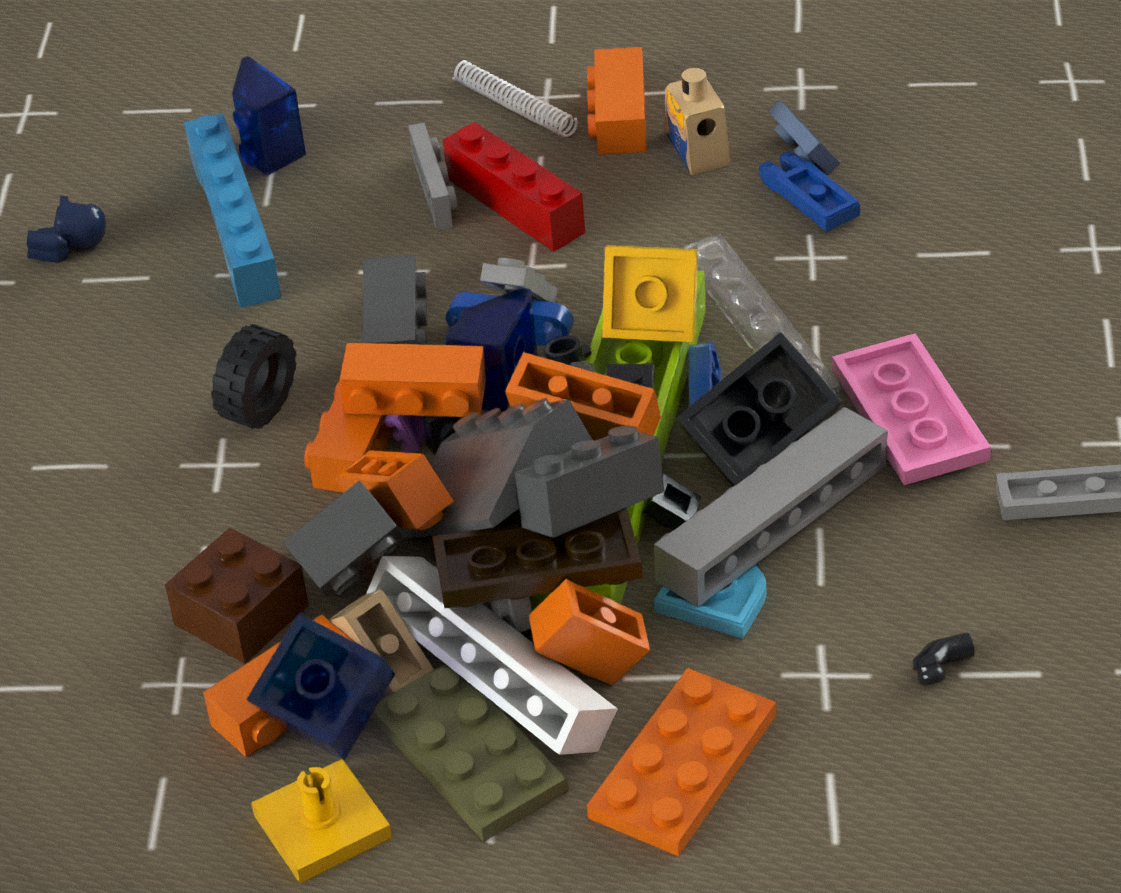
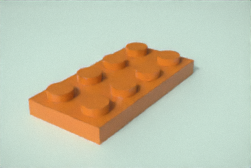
M687 668L587 804L588 819L679 856L777 716L776 702Z

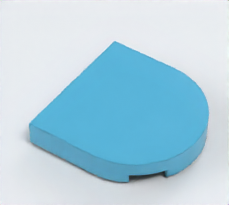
M755 564L699 607L662 586L653 600L654 612L743 639L766 600V578L761 569Z

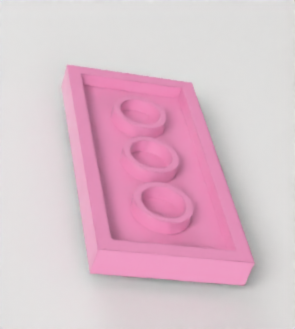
M916 333L832 356V371L859 414L888 430L887 459L903 485L990 461L991 446Z

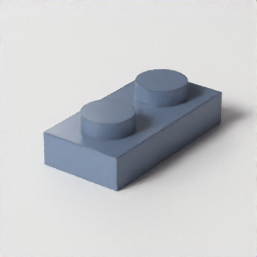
M781 100L768 110L779 123L774 128L776 133L790 147L797 142L799 146L793 151L805 162L809 161L813 165L817 163L828 175L840 164Z

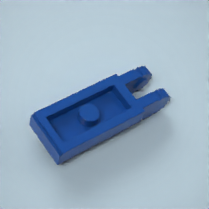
M788 151L781 154L779 160L782 169L774 165L773 162L771 163V161L760 164L758 170L763 183L766 186L768 185V188L773 192L777 191L825 232L860 216V203L856 198L811 162H805L798 155H795L794 152Z

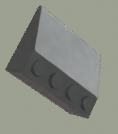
M544 398L526 408L523 403H520L504 412H501L500 408H495L481 417L475 412L453 425L455 433L441 442L430 464L454 502L442 510L444 514L442 519L428 529L420 531L419 529L399 527L402 535L401 539L494 528L519 509L515 478L516 471L534 465L533 461L538 457L560 455L572 450L571 446L577 442L592 440L570 400L549 403L547 398Z

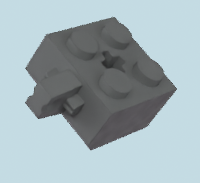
M359 480L287 538L283 544L328 597L334 591L341 596L354 587L362 579L358 572L372 560L378 566L382 556H392L399 549L396 541L402 535L394 521Z

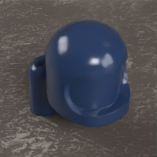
M61 195L60 206L57 207L54 227L28 231L26 244L28 247L27 258L60 263L63 259L66 260L68 258L70 248L91 249L96 247L102 241L106 229V220L102 209L92 203L88 205L71 203L68 196Z

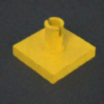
M605 246L602 338L693 342L695 340L698 249Z
M343 759L324 768L311 767L309 768V775L302 771L297 777V781L251 802L254 817L299 883L313 878L392 838L390 824Z

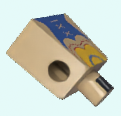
M686 69L682 72L681 81L669 83L665 87V133L690 174L695 175L729 166L730 155L723 103L708 82L706 72L703 69Z

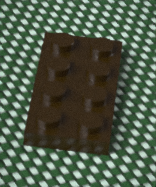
M627 508L554 538L522 528L521 523L433 536L444 608L472 607L484 602L504 599L519 600L530 595L550 593L565 579L583 587L603 584L619 585L626 581L643 579L642 562Z

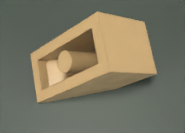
M382 589L359 597L328 619L358 644L363 674L388 695L434 670Z

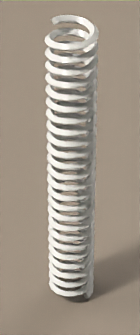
M466 60L457 64L452 79L461 83V85L501 104L563 138L571 136L576 131L578 120L574 118L575 125L569 134H565L573 125V117L567 112L549 105L544 100L526 93V91L513 86L507 81H503V79H499V77L486 72L476 65H472V63ZM464 64L459 71V77H457L459 67ZM568 118H570L569 126L565 131L562 132V130L566 127L568 123Z

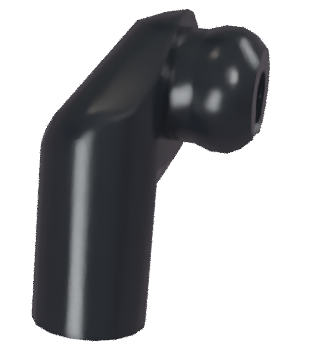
M967 632L927 643L913 659L912 663L913 670L918 672L919 683L923 686L939 683L945 678V671L941 664L974 657V645L970 634Z

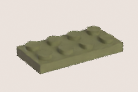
M446 664L441 665L369 706L371 720L483 842L568 792L567 778L493 701Z

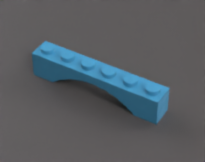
M224 113L213 116L205 115L195 120L184 122L191 162L198 183L201 184L206 194L215 221L239 307L242 308L281 298L275 259Z

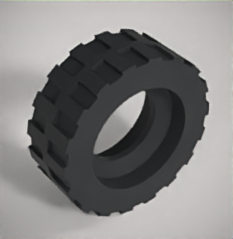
M256 324L245 325L232 336V339L226 344L221 357L218 359L216 372L212 380L213 390L211 391V398H213L214 402L212 405L214 410L218 411L217 414L220 417L252 429L263 428V425L270 423L272 418L281 410L283 403L286 402L290 387L294 381L293 377L297 364L295 357L297 354L296 349L293 347L294 343L292 339L288 338L289 336Z

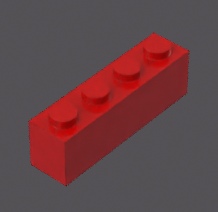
M476 122L442 139L449 180L551 251L558 250L585 233L582 193Z

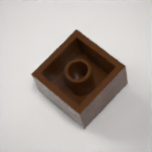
M231 527L165 584L174 625L244 664L309 606L302 566Z

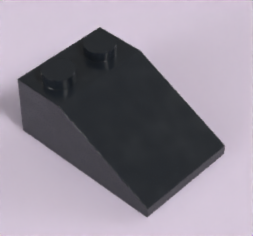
M780 332L677 416L675 421L732 486H736L754 473L760 465L769 462L783 452L792 442L798 441L816 428L821 421L834 415L842 400L785 335Z

